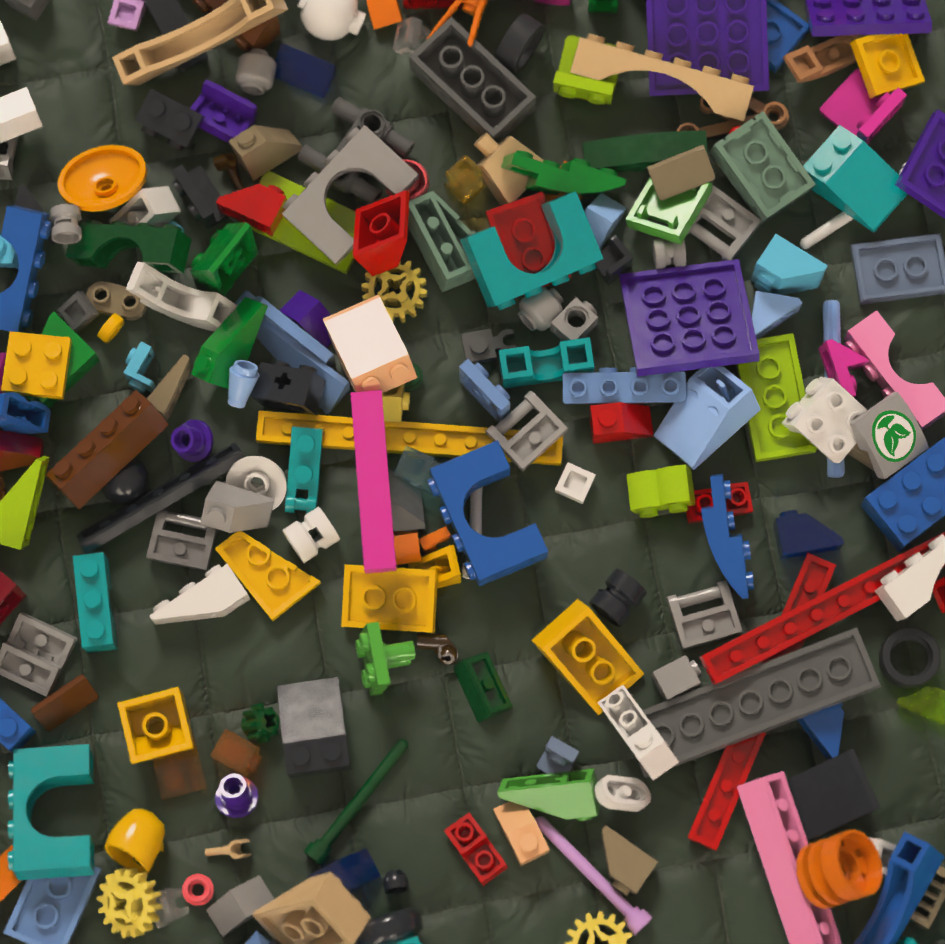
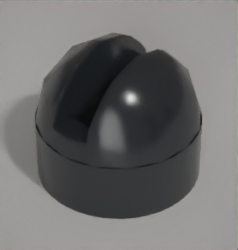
M393 869L385 874L383 879L385 894H399L410 889L407 875L402 870L398 869L395 871Z

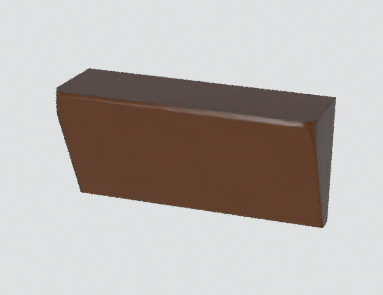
M79 675L32 707L31 712L43 728L49 732L97 700L99 696L89 680L84 675Z

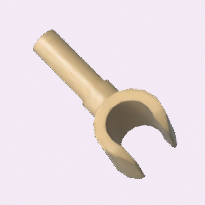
M238 839L231 841L229 845L224 847L205 849V855H230L233 859L247 858L251 856V853L243 854L240 847L242 843L250 842V840Z

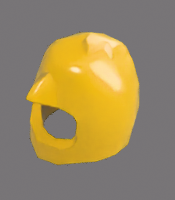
M141 808L133 809L123 816L110 831L105 843V851L122 867H126V869L137 867L138 873L146 871L148 875L160 851L164 852V824L153 812ZM133 857H134L141 865H138V864L133 860Z

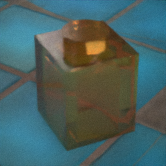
M227 729L224 730L210 755L214 761L243 777H246L248 772L254 773L262 759L259 756L261 750L257 745Z

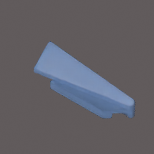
M245 290L235 302L236 305H239L245 297H248L268 306L256 338L277 361L285 362L293 368H299V365H307L317 370V374L326 381L319 407L326 414H330L350 391L349 381L330 368L335 362L334 354L267 300L260 296L255 297L248 290Z

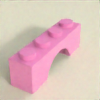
M876 310L847 331L844 337L846 341L844 343L845 347L869 360L863 366L867 377L873 382L877 381L883 389L881 392L884 398L893 392H898L923 431L945 415V397L933 382L913 384L903 380L894 372L889 362L888 350L895 333Z

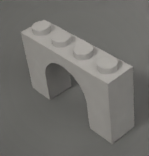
M366 125L361 129L354 128L345 138L347 144L340 152L335 149L324 161L327 166L319 174L316 171L312 173L304 182L305 190L299 196L293 194L283 205L285 211L282 215L336 266L353 250L354 239L328 214L326 196L334 180L348 172H364L377 179L394 195L408 190L419 178L418 173Z

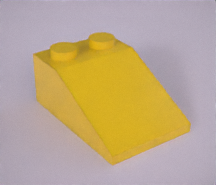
M578 599L531 640L598 716L603 710L597 702L621 685L629 689L644 675V672L593 611Z

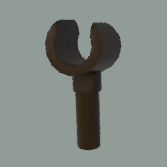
M231 153L215 157L213 162L216 170L219 172L227 171L237 191L244 189L235 169L238 162L237 157Z

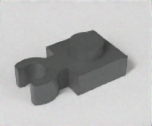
M491 328L461 334L465 359H469L473 364L497 360V351L516 348V345L507 346L503 343L505 338L513 337V330H502L498 336L494 337L492 336Z

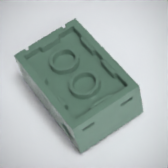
M764 111L745 124L731 128L729 134L714 144L709 151L751 212L762 220L761 225L805 195L816 185Z

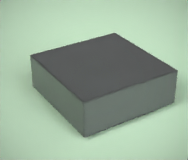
M77 291L57 309L67 325L75 333H80L100 315L83 291Z

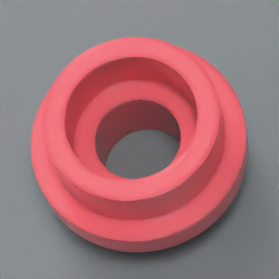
M194 874L189 876L183 883L182 894L189 904L202 906L212 899L214 885L207 876ZM197 884H201L204 887V893L200 896L193 894V888Z

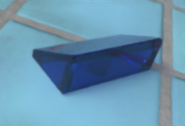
M284 43L281 44L275 59L276 71L274 78L325 98L336 75L335 65Z

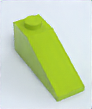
M42 456L36 459L0 501L1 545L19 550L29 546L50 457Z

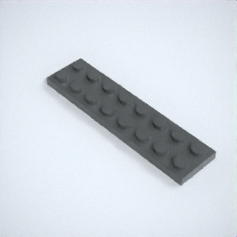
M856 627L737 673L718 684L713 685L711 683L642 711L679 761V763L673 766L676 767L881 688V684ZM638 760L643 776L645 778L650 777Z

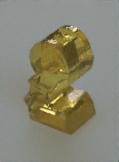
M463 155L445 173L448 181L444 185L464 205L468 204L486 187L481 176L483 174L482 171L466 155Z

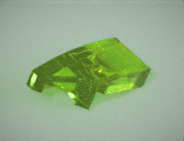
M926 686L919 692L898 699V706L945 726V690Z

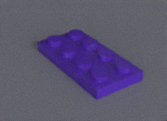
M805 0V12L812 37L931 33L932 20L925 0Z

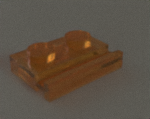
M192 727L193 749L152 759L163 801L202 789H208Z

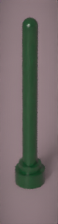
M405 739L397 741L320 840L317 838L314 843L310 841L303 850V853L319 866L323 867L328 861L331 845L408 749L409 744Z

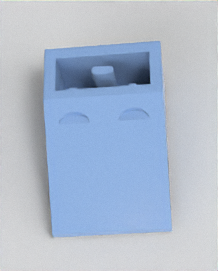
M725 367L702 368L696 371L687 381L685 402L673 403L655 432L654 437L690 468L695 470L756 415L761 408L752 389Z

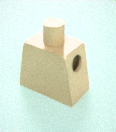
M486 132L474 144L485 156L477 164L476 170L500 205L515 201L526 190L525 187L528 180L526 176L501 168L504 156L514 153L516 150L531 153L533 159L543 162L542 158L512 136L505 137L497 143Z

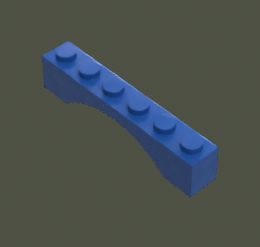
M904 832L889 858L885 882L877 905L867 925L854 944H896L945 856L931 844Z

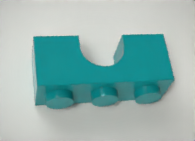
M590 337L560 341L557 347L542 351L530 350L529 346L499 350V366L503 388L562 381L564 373H594Z
M104 552L73 556L82 648L86 653L118 650L116 625L112 615L109 589H112L109 559Z

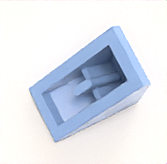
M603 193L585 210L586 217L600 250L627 210L626 207Z
M756 291L751 311L756 339L761 338L799 312L802 301L796 297Z

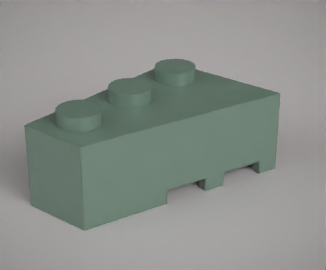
M434 191L409 200L408 228L443 293L476 279L460 242V239L476 232L474 230L471 231L459 220L460 217Z

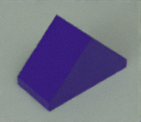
M299 290L279 311L327 348L332 342L323 318L331 314L319 300Z

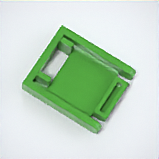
M649 178L626 217L627 227L681 245L711 194L712 183H705L702 186L700 185L660 201L651 178ZM650 218L662 223L668 224V227L648 221V219Z

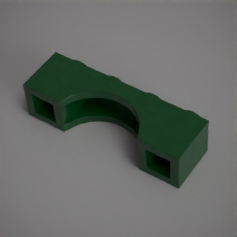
M88 219L86 223L78 222L82 229V239L77 243L68 244L65 255L80 267L106 268L113 257L119 252L128 248L138 247L142 252L143 262L157 271L184 274L192 239L181 232L182 229L171 224H165L163 228L148 223H138L137 226H129L120 221L103 224L102 222Z

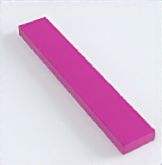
M382 390L352 392L351 405L365 574L397 571Z

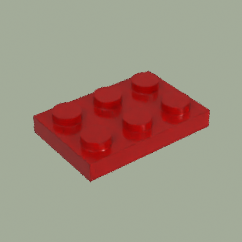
M543 191L484 211L489 227L495 226L510 262L517 269L531 274L541 271L548 265L555 247L552 231L541 207L542 204L546 203ZM550 282L546 285H543L542 287L552 285V283Z

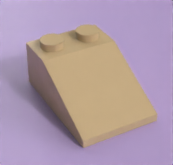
M332 872L310 877L255 910L252 915L270 936L280 944H354L371 918L363 909L361 903L342 885L341 880L334 876Z

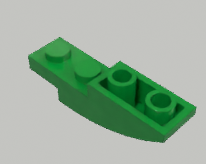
M516 150V152L504 156L501 166L503 169L528 177L525 189L535 192L543 191V194L562 196L575 191L578 196L598 194L624 186L627 180L618 177V172L612 169L600 168L598 170L590 167L591 163L583 159L574 158L572 161L560 165L550 160L537 161L533 159L531 153Z

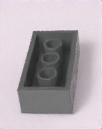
M451 17L409 56L410 70L480 137L487 132L499 143L535 110L536 96L477 40L474 39L473 46L469 47L467 45L469 33Z

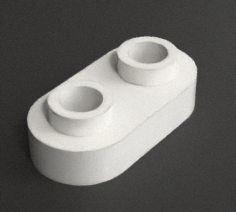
M607 775L596 783L594 789L598 802L608 809L638 812L651 801L648 787L637 778Z

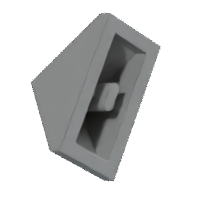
M260 875L229 890L206 911L222 937H225L252 919L255 910L274 900V897Z

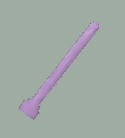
M544 816L536 817L535 821L540 831L625 916L623 920L627 923L626 927L636 935L653 917L644 908L642 910L637 906L634 908Z

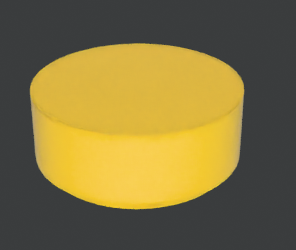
M114 313L101 327L97 337L104 343H109L123 327L124 319L117 313Z

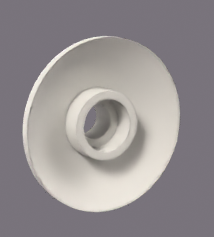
M248 456L238 460L231 466L226 477V484L274 498L272 510L281 504L287 491V481L282 469L272 460L261 456ZM258 477L263 480V483L257 484L253 481V478Z

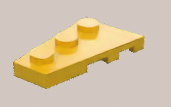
M243 531L235 532L215 548L272 622L321 584V581L302 571L290 561L280 557Z

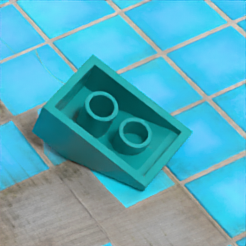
M841 125L835 129L803 165L816 184L811 189L873 233L908 195L895 185L900 175L862 139Z

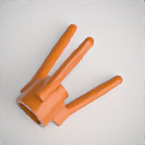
M455 0L433 28L427 39L451 18L458 7L463 4L462 10L474 16L467 42L469 47L473 46L482 14L489 0Z

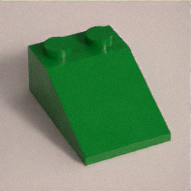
M246 222L227 224L222 231L218 229L209 241L210 246L205 253H199L192 261V269L190 271L193 279L210 292H217L225 297L257 256L258 250L252 228Z

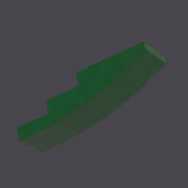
M706 130L637 134L588 141L582 144L583 160L589 161L591 163L590 167L598 170L600 168H608L616 172H643L648 166L704 145L708 155Z

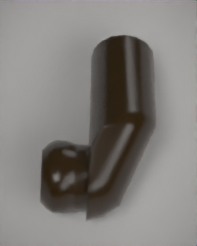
M418 633L417 649H433L440 658V661L445 665H452L458 659V650L448 636L444 634Z

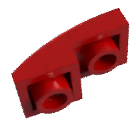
M748 482L731 483L732 499H726L728 512L733 511L734 516L752 513L753 506ZM711 488L694 490L695 505L687 506L688 511H686L688 524L703 522L701 508L713 506Z
M467 813L444 830L482 886L508 869L506 862L470 813Z

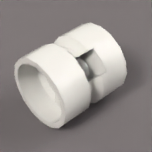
M319 506L304 516V522L295 521L282 530L303 563L316 556L318 548L327 549L340 540L334 527ZM315 528L319 535L313 539L308 531Z

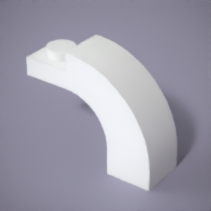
M144 262L136 263L126 287L127 291L139 297L140 302L151 309L178 321L210 331H215L238 306L217 292L201 291L180 284Z

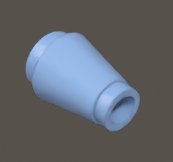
M236 360L234 365L229 368V405L237 408H244L246 406V402L259 378L258 366L246 360Z

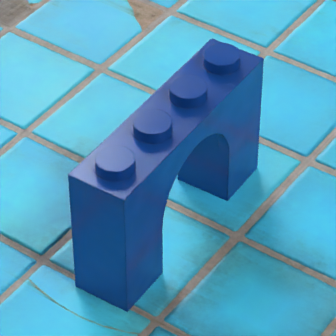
M498 440L430 468L431 479L426 480L432 496H439L443 505L439 508L444 523L446 525L451 523L455 534L451 535L457 552L463 551L468 561L464 563L466 573L470 580L476 579L479 587L544 560L548 556V549L536 523L509 535L491 538L474 531L465 519L464 506L474 491L510 476V466Z

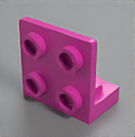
M855 69L820 107L819 112L836 127L839 125L843 126L868 145L901 109L907 94L897 87L891 95L886 92L882 96L870 99L860 69Z

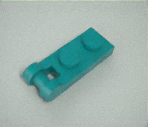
M292 427L285 512L295 513V510L306 511V514L317 508L323 429ZM297 489L308 490V499L297 498Z

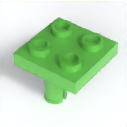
M379 622L367 623L359 634V639L355 640L358 658H363L365 670H361L364 689L369 688L370 696L383 694L390 685L389 668L410 665L411 660L416 657L413 641L385 645L382 641Z

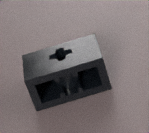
M274 360L272 364L260 362L258 368L259 378L250 397L265 407L311 415L317 414L326 381L317 374L315 368L307 365H299V368H293L289 364Z

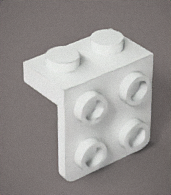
M826 377L816 378L806 387V394L800 402H795L789 407L786 412L787 417L782 424L789 431L801 433L831 462L840 463L857 443L850 422L866 412L867 409L834 379Z

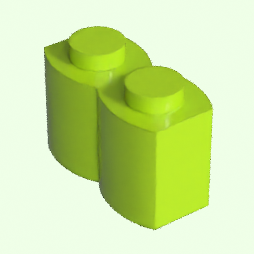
M687 465L668 466L626 475L630 511L639 514L640 518L658 516V511L669 509L670 513H681L688 511L687 506L695 505L692 471Z

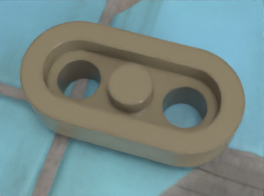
M100 281L92 284L87 291L86 296L100 314L112 316L114 313H117L123 319L133 321L141 318L147 310V306L140 302L139 297L127 291L126 286ZM105 292L107 295L103 300H98L96 298L98 293ZM128 299L136 300L135 305L132 307L126 306L125 303Z

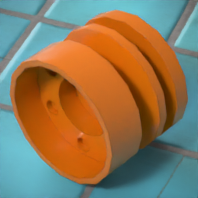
M855 829L805 845L799 851L796 860V874L802 891L815 906L823 909L833 908L840 904L874 894L880 888L883 878L879 852L864 833Z

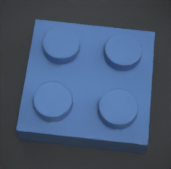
M467 359L459 366L460 383L499 423L510 413V402L508 401L510 396L499 384L494 386L487 379L489 374L481 364L477 362L474 365Z

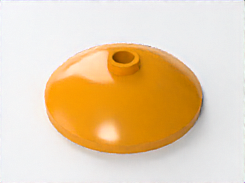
M121 145L100 146L77 155L67 163L59 175L58 189L62 199L67 204L76 205L80 210L89 212L107 211L125 204L140 191L147 178V167L143 157L132 148Z

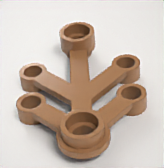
M701 97L699 103L700 110L705 114L714 113L712 108L704 106L703 102L706 100ZM751 97L748 109L756 114L745 116L744 121L716 114L727 121L698 128L693 123H684L678 127L677 131L706 130V137L710 139L729 134L731 128L745 124L762 111H764L767 117L770 114H776L779 117V120L771 121L777 131L787 125L789 113L787 108L779 102L764 104Z

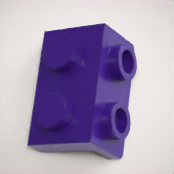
M206 80L203 83L201 95L190 107V109L205 116L200 126L202 130L227 143L241 132L253 126L257 113V105L210 80Z

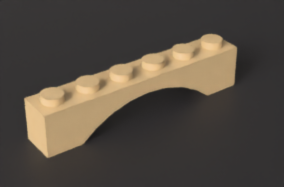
M228 0L222 6L198 20L165 35L137 44L113 56L112 59L123 85H141L287 11L288 8L284 0Z
M588 33L587 39L580 37L571 73L596 80H603L614 74L627 71L647 70L664 73L681 80L696 90L707 101L714 113L744 121L754 88L753 85H749L750 78L732 74L731 79L720 76L721 70L703 66V70L699 71L691 68L692 62L679 58H674L673 63L662 60L663 54L647 49L645 54L642 55L633 52L634 46L617 41L616 47L604 44V37Z

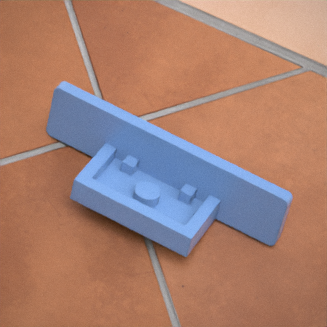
M632 367L630 372H617V368H599V372L563 374L564 404L685 402L686 373L684 371L637 377L636 368Z

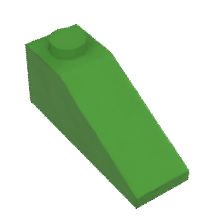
M594 768L502 779L497 792L498 797L566 820H589L598 815L601 805L596 798L594 790L597 783Z

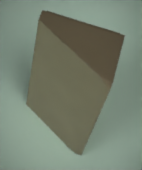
M704 145L647 167L653 187L660 201L715 179V174Z

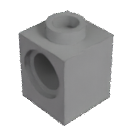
M576 297L551 322L550 331L561 341L585 338L597 326V311L589 302L584 301L582 303ZM572 317H580L583 319L584 324L581 327H573L569 324L568 320Z
M686 655L653 671L651 675L664 702L698 688L701 683L699 678L702 677L697 663L694 660L689 661Z

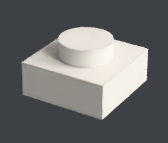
M568 462L555 488V492L583 504L596 474Z

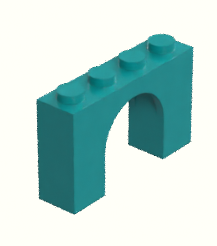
M576 191L541 205L552 231L555 247L548 265L535 274L523 272L510 262L495 226L460 239L487 307L498 306L499 310L516 304L514 298L525 294L526 298L535 296L543 292L541 286L550 282L553 286L562 284L570 280L568 274L579 271L581 275L597 268L595 263L604 259Z
M90 745L13 749V760L8 762L9 778L13 779V790L8 791L9 809H13V820L8 821V836L10 840H13V851L8 852L9 870H13L18 880L95 875V845L90 835L48 837L37 832L32 827L31 822L33 807L39 797L46 791L59 786L94 784V754Z

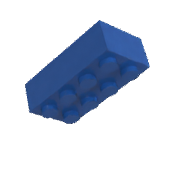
M945 437L866 496L861 503V507L899 553L945 518Z

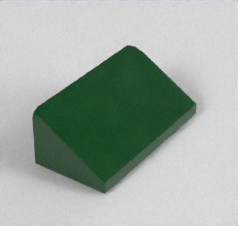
M488 651L466 658L454 666L455 674L478 723L513 708Z

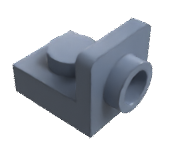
M551 736L537 764V769L546 774L570 771L579 755V751Z

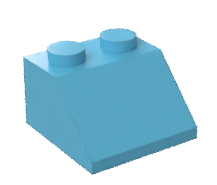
M775 234L756 262L751 281L757 290L778 295L811 290L819 287L828 265Z

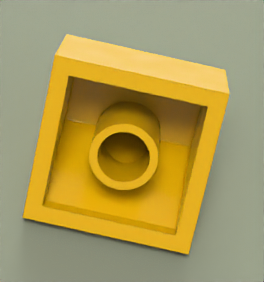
M179 687L117 703L131 764L194 748L184 694Z

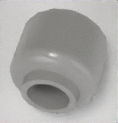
M252 49L251 52H246L239 57L235 81L243 92L250 95H262L273 86L276 62L272 57L268 56L267 51Z
M541 286L543 292L529 298L524 297L519 302L520 311L518 316L531 331L535 329L539 331L547 330L551 326V322L563 311L561 305L563 298L554 288L548 290Z

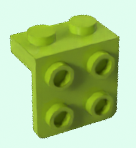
M568 36L565 40L559 69L555 73L553 92L566 98L578 97L587 99L588 102L597 105H604V103L611 105L618 74L603 80H596L571 73L580 37ZM604 43V44H607V45L616 47V45L609 44V43Z

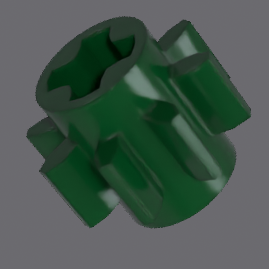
M263 703L251 705V710L242 713L244 717L241 721V728L247 736V740L256 739L257 743L260 744L269 742L271 736L278 735L279 717L273 710V707L264 708Z

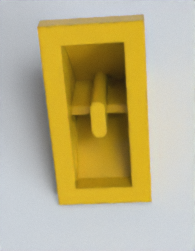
M449 545L423 556L420 562L408 563L409 568L438 570L437 588L461 583V573L454 545Z

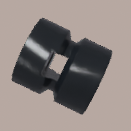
M616 568L605 581L607 588L605 590L599 589L589 601V605L608 622L621 627L631 614L629 608L637 607L647 594V591L630 575Z

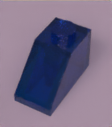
M797 510L782 512L779 514L780 517L776 518L773 523L780 560L806 556L807 553L818 554L840 550L844 545L843 538L807 513L798 514Z
M367 848L336 860L309 875V877H314L332 872L334 876L341 880L342 885L349 893L381 877Z

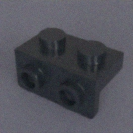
M150 89L135 121L143 125L141 128L143 132L155 138L161 134L169 138L167 141L168 145L183 152L185 147L194 149L196 144L193 141L205 116L154 89Z
M182 164L172 170L175 179L172 182V186L180 198L186 197L190 203L187 208L196 222L201 220L208 230L229 217L218 211L216 201L221 195L202 166H198L188 173Z

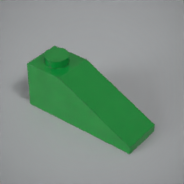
M245 297L201 346L191 375L208 383L229 389V368L234 365L236 360H248L268 306Z

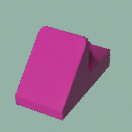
M833 339L825 341L818 350L827 377L837 381L848 393L855 397L857 383L854 376L849 374V371L862 368L869 360Z

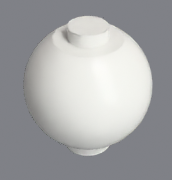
M300 0L298 3V7L302 8L300 15L305 28L313 36L327 41L341 39L349 32L357 35L366 13L358 10L357 0Z

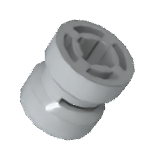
M60 204L52 207L50 210L51 221L54 222V226L51 229L52 240L59 244L79 242L82 239V229L78 225V222L81 220L80 208L73 204Z
M653 239L652 248L655 269H663L671 264L676 267L686 266L684 241L680 245L671 241H664L663 239Z

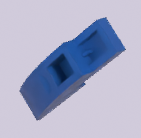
M724 474L711 475L713 506L701 508L704 529L709 546L720 570L742 599L749 598V590H755L753 571L747 572L745 561L751 559L749 541H743V534L730 535V530H735L734 512H728L726 499H732L730 480L724 481Z

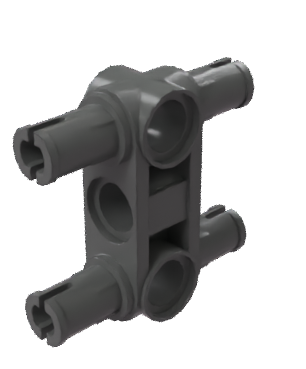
M340 96L331 107V113L351 124L350 130L337 147L339 152L347 144L345 138L354 128L361 129L364 125L367 126L371 123H376L380 126L373 133L393 151L404 158H407L412 152L415 142L395 131L394 126H392L393 124L387 121L380 111L369 110L368 108L359 109ZM308 144L304 145L298 155L299 161L319 173L327 166L324 163L327 156ZM358 171L348 172L345 178L334 180L330 186L335 192L353 193L369 204L378 201L382 195V190L362 179L361 175L363 172Z

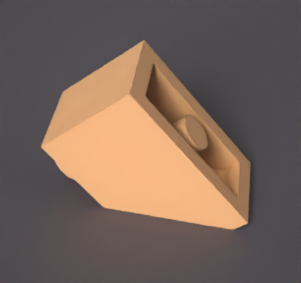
M508 801L493 809L520 867L549 853L550 849L528 807Z

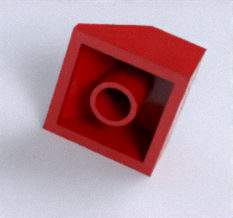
M407 190L355 210L352 257L372 276L399 266L408 235L410 193Z

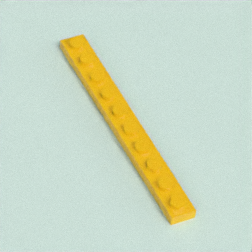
M258 411L256 443L290 445L292 427L297 426L323 429L322 448L355 450L352 417ZM384 421L387 453L456 458L493 442L485 433L488 429L485 427ZM510 429L503 436L509 441L520 430ZM563 436L532 464L561 466ZM504 453V455H505L507 461H508V462H513V461Z

